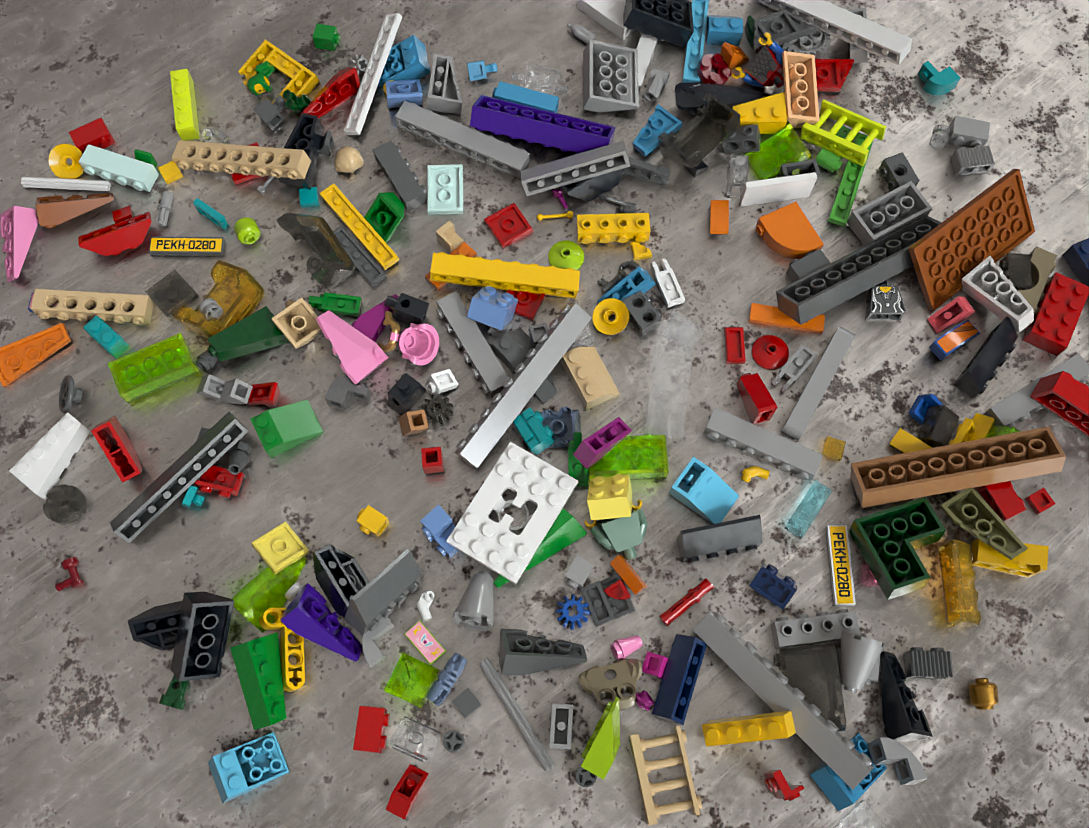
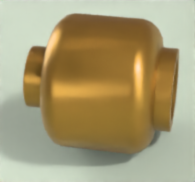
M975 678V682L969 684L970 703L975 705L976 709H994V705L999 703L997 685L989 682L988 678Z

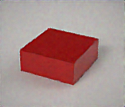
M130 205L112 212L115 224L134 217Z
M1044 487L1025 498L1037 515L1056 504Z

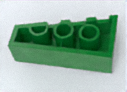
M278 632L231 647V653L253 729L271 726L287 719Z

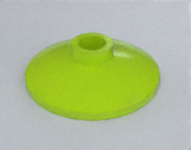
M563 240L555 243L550 248L548 260L551 266L561 269L573 268L578 270L584 262V252L577 243Z

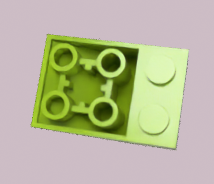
M617 696L613 703L608 702L581 755V758L584 759L581 767L603 780L612 766L620 746L619 697Z

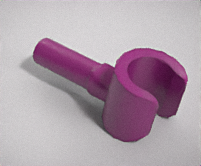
M560 188L558 191L552 189L553 197L558 198L563 208L567 209L568 206L564 200L563 191Z

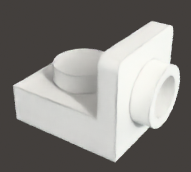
M447 369L431 374L425 386L432 398L437 399L440 393L457 388L458 382L451 370Z

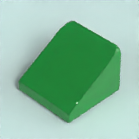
M135 149L136 160L152 164L156 168L157 162L151 153Z

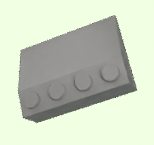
M589 39L583 51V109L594 112L638 109V49Z

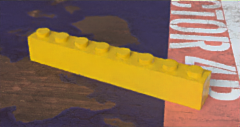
M444 252L433 253L430 281L477 287L490 286L501 290L523 291L534 294L545 293V295L575 299L579 289L580 271L573 268L561 269L555 266H539L534 263L521 264L517 261L505 262L500 259L473 258L462 254L449 255Z

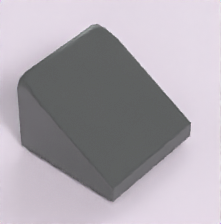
M327 131L322 138L319 151L321 155L330 156L334 139L331 131Z

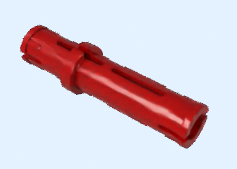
M705 578L696 587L690 588L684 597L661 614L659 618L666 626H669L670 623L692 605L698 604L704 595L714 589L713 585Z

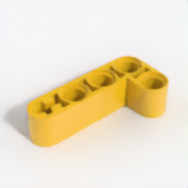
M286 607L269 608L260 616L259 624L265 630H280L283 689L287 692H294L300 689L305 682L304 637L295 634L280 621ZM266 615H272L275 618V623H269L266 620ZM289 634L295 636V644H291L288 641ZM289 655H293L296 658V665L289 663ZM292 677L293 680L297 681L295 685H293L292 682H289V679H291Z

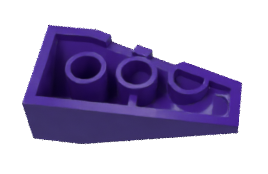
M307 583L286 607L280 621L295 634L355 662L358 661L363 646L347 627H342L337 619L339 617L335 611L331 613L325 605L326 599Z

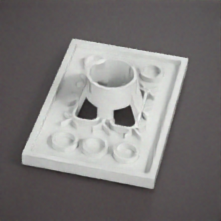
M510 442L446 542L512 583L517 584L577 486L578 480ZM506 489L517 493L514 500L504 501L502 494ZM527 501H531L538 506L532 515H529V510L525 505ZM510 504L525 510L526 521L520 527L511 528L514 518L506 513L502 520L500 518L502 511L510 506ZM492 510L498 516V523L489 519Z

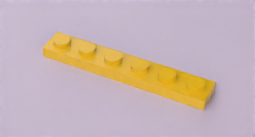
M334 183L319 193L326 204L384 270L399 261V257Z

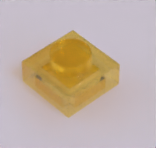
M827 436L822 455L841 461L846 442Z

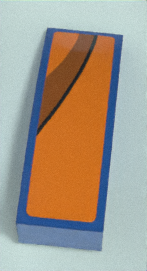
M966 320L936 339L929 348L942 361L981 333L969 320Z

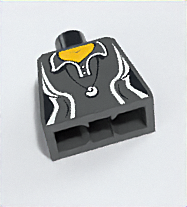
M887 280L870 288L866 299L865 320H901L905 315L906 310L899 287L888 286Z

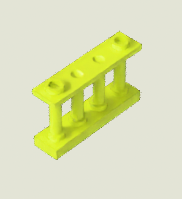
M823 99L819 121L814 125L806 122L802 126L801 132L802 140L820 148H825L860 166H864L869 153L867 148L875 138L881 141L884 139L887 126ZM827 118L837 121L829 132L820 128ZM843 124L852 128L845 139L836 136V133ZM859 131L868 135L861 146L851 142Z

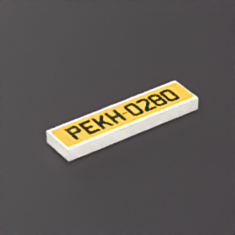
M847 525L826 526L834 606H854L856 603Z

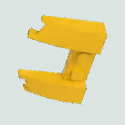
M266 39L238 71L240 75H245L247 80L243 81V83L248 88L247 82L249 78L257 74L255 71L256 66L268 61L275 69L291 79L279 94L282 98L285 90H290L298 97L303 94L308 95L320 82L316 74Z

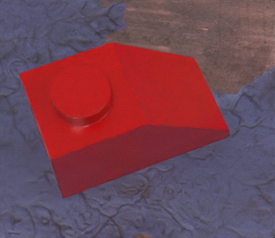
M410 764L392 791L386 810L405 820L429 773Z

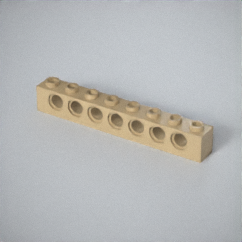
M183 140L178 141L172 155V159L177 166L183 170L195 169L197 171L206 170L215 173H240L243 175L252 174L261 177L273 176L290 179H305L311 163L304 150Z

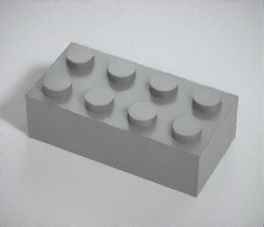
M910 181L852 211L847 224L863 246L924 215L928 216L932 207L913 182Z

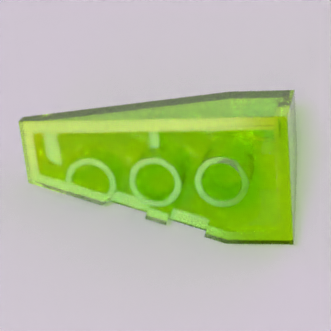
M302 557L276 575L267 567L232 598L234 600L233 606L258 630L264 633L266 630L259 624L260 616L269 608L283 607L287 600L285 597L286 592L297 582L308 559ZM266 615V620L272 624L275 618L272 615Z

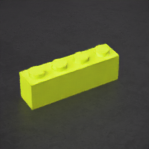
M188 69L170 71L176 130L183 141L200 139L194 81Z

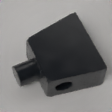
M401 293L398 299L388 295L384 306L393 309L392 317L410 327L411 323L423 324L430 303Z
M405 373L389 390L388 406L402 416L415 405L426 392V389L417 380Z

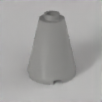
M481 571L474 574L453 614V621L459 625L462 622L465 624L464 628L475 631H487V627L490 630L493 628V578L489 573Z
M842 631L840 684L845 685L844 690L857 693V689H863L885 643Z

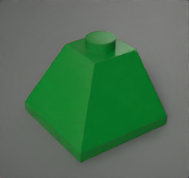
M394 192L379 193L364 217L386 243L404 217V204Z

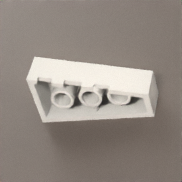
M991 256L987 257L962 278L963 291L1001 320L1006 316L1009 317L1017 332L1020 333L1034 321L1032 306L1015 289L1010 279L1006 278L1001 268L997 267Z
M67 412L9 471L36 495L47 501L53 486H56L60 481V475L65 468H68L71 463L70 459L74 453L78 452L90 430Z

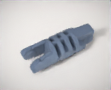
M455 653L446 663L444 669L440 672L441 674L438 675V679L435 680L430 688L427 699L436 706L442 704L451 691V687L453 688L457 678L460 677L467 662L463 656Z

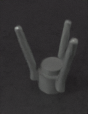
M600 196L602 200L620 205L619 214L635 213V203L620 201L608 196Z

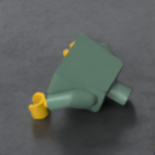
M639 499L637 507L632 504L631 517L605 519L598 522L599 525H597L596 520H593V524H588L586 520L584 521L586 528L591 530L601 545L616 553L623 551L626 560L637 557L634 546L643 543L642 538L645 536L648 524L645 514L641 509L642 501Z

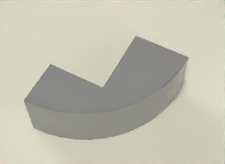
M207 374L202 376L197 394L221 402L247 404L253 386L238 379L224 381Z
M382 617L373 631L370 632L368 630L363 635L362 646L364 656L372 668L386 658L374 641L395 627L388 617Z
M880 737L867 744L874 765L894 764L901 786L915 785L928 779L921 763L901 743L889 738Z

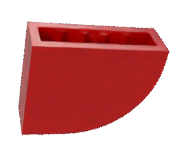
M116 416L97 424L91 430L122 483L142 472L138 455Z

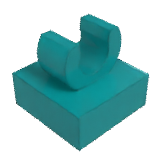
M191 485L181 506L188 509L191 503L201 506L205 497L197 495L198 488Z

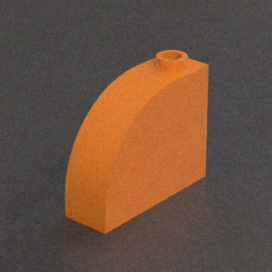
M797 202L766 214L757 221V234L763 238L765 243L774 252L781 256L802 259L808 252L822 249L824 245Z

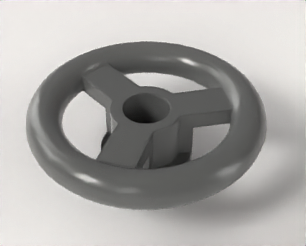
M70 375L64 377L60 387L59 408L62 413H67L72 403H80L82 397V389L74 387V380Z

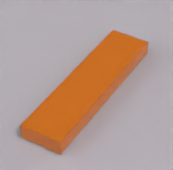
M751 303L749 322L822 334L824 331L825 315L823 314L814 317L806 323L799 324L781 312L778 307Z

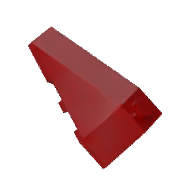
M346 67L337 72L302 113L321 118L357 95L360 82L356 68Z

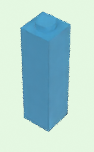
M499 81L498 87L494 88L492 94L493 98L557 113L559 108V97L501 81Z

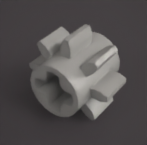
M351 55L352 60H347L348 67H355L357 74L364 76L368 60L363 58V55Z

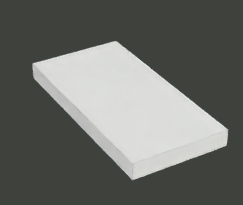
M813 172L745 182L739 199L740 207L809 197L817 180V175Z

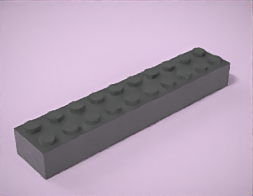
M924 215L776 291L778 309L799 324H803L894 275L913 267L914 264L908 248L942 222Z

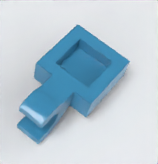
M484 60L467 63L470 81L487 78L486 73L498 71L496 63L485 65Z

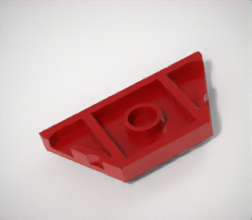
M815 59L817 91L840 92L853 66L854 59Z

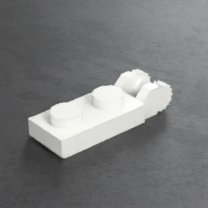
M666 258L661 259V266L664 270L661 272L656 262H651L650 265L667 308L684 303L685 297Z

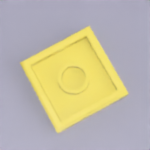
M286 521L251 542L252 547L275 575L309 553V549Z

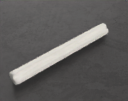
M25 176L21 178L22 186L31 188L110 191L111 187L110 182L105 180Z

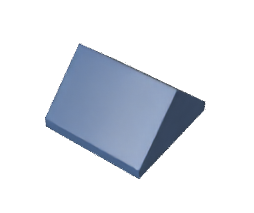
M420 79L385 81L388 108L401 107L404 101L422 106Z

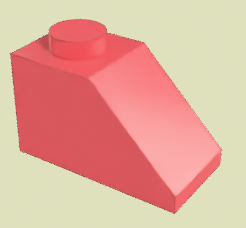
M957 297L927 318L937 334L959 324L975 313V310L965 297Z

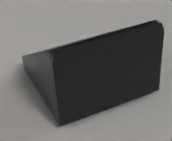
M698 155L685 159L684 166L694 177L708 169V166Z

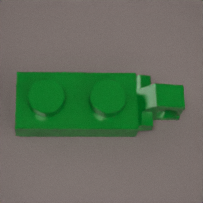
M324 292V294H320V297L309 296L308 303L321 312L329 310L334 314L359 317L362 298Z
M573 432V442H569L568 475L578 480L576 487L588 486V468L586 469L573 455L582 442L581 432Z

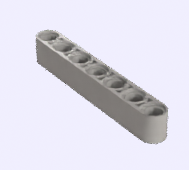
M838 326L781 432L796 440L800 439L856 334Z

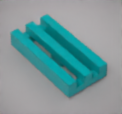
M198 198L193 201L197 211L223 230L229 226L222 214Z

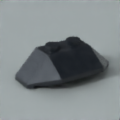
M625 168L567 184L559 188L570 196L589 202L617 186Z
M330 544L312 553L315 576L335 612L345 618L351 598L365 587L369 581L353 556L336 549L335 546Z
M183 600L155 606L129 619L127 622L133 640L161 651L174 648Z

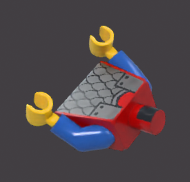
M766 32L764 36L767 38V41L761 37L759 38V43L764 46L745 68L744 71L746 73L744 74L740 67H736L735 69L740 72V75L732 73V77L735 79L741 77L742 81L755 87H771L775 84L777 88H780L784 85V78L781 76L783 74L782 52L784 50L774 40L771 41L770 33Z

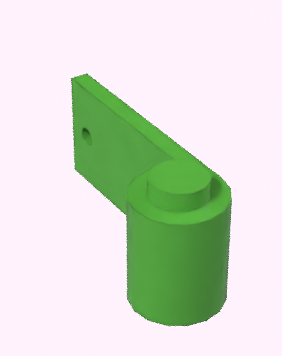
M842 125L836 136L845 139L851 129ZM822 148L816 157L818 166L831 173L834 170L838 172L843 163L841 161L842 157L825 148Z

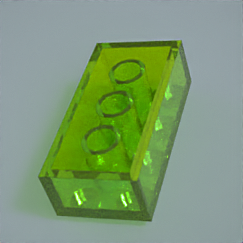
M181 333L108 363L119 395L128 404L200 373L190 346Z
M666 435L626 436L605 456L588 468L589 482L590 478L597 476L608 477L616 474H629L630 480L666 479L669 473Z

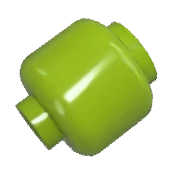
M244 217L239 219L234 225V232L241 243L253 244L260 238V229L254 219Z

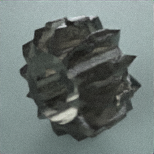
M432 394V400L425 398L426 404L421 405V409L425 410L427 423L432 422L434 427L437 423L443 426V421L449 422V416L454 414L451 410L453 404L449 403L448 397L443 399V396L439 394L438 398H435Z

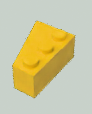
M785 92L733 106L730 115V126L758 124L760 134H783L787 123Z

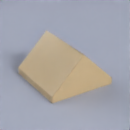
M302 297L271 318L295 349L309 344L322 331L316 320L318 316Z

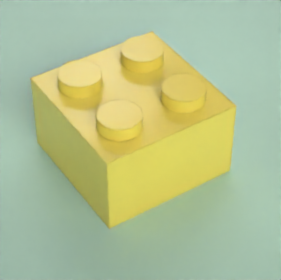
M629 474L590 478L587 503L591 520L631 517L633 493Z

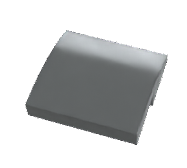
M618 573L581 588L596 627L636 611L631 598L617 600L608 596L603 590L619 579L623 581Z

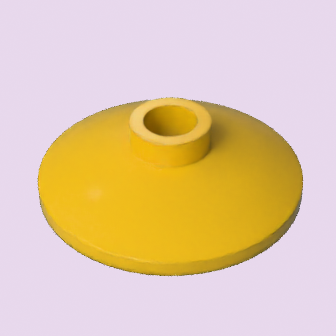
M59 144L49 154V166L52 172L59 178L76 179L84 172L83 167L79 163L83 153L74 145ZM68 158L72 160L71 165L67 163Z
M615 298L601 301L593 311L594 326L598 331L606 335L620 333L625 329L629 321V311L626 305ZM611 315H615V319L613 321L609 320Z

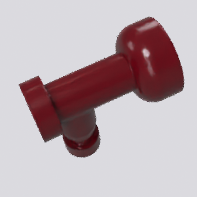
M77 557L68 558L61 562L62 568L68 570L70 577L61 583L55 584L57 591L72 586V589H76L85 585L76 568L79 565Z

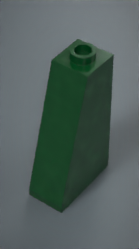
M265 306L208 338L209 347H207V350L212 357H216L219 362L280 346L289 341L271 320L274 315Z

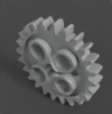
M815 28L814 33L780 44L779 46L787 52L811 54L821 58V55H825L829 49L831 35Z

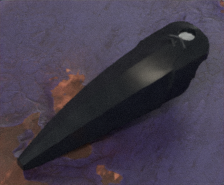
M701 82L679 83L675 86L676 106L681 110L690 111L694 118L731 115L733 106L772 96L747 88L702 84Z

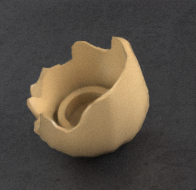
M343 147L335 154L336 171L353 174L356 169L364 165L361 154L353 147Z

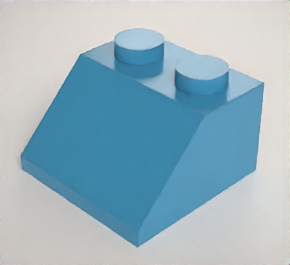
M707 15L706 44L722 45L726 42L740 46L743 35V19L741 17Z

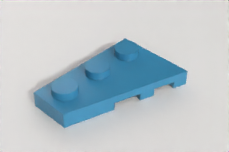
M658 104L653 115L649 117L646 126L641 129L633 141V148L643 156L648 155L681 129L682 122Z

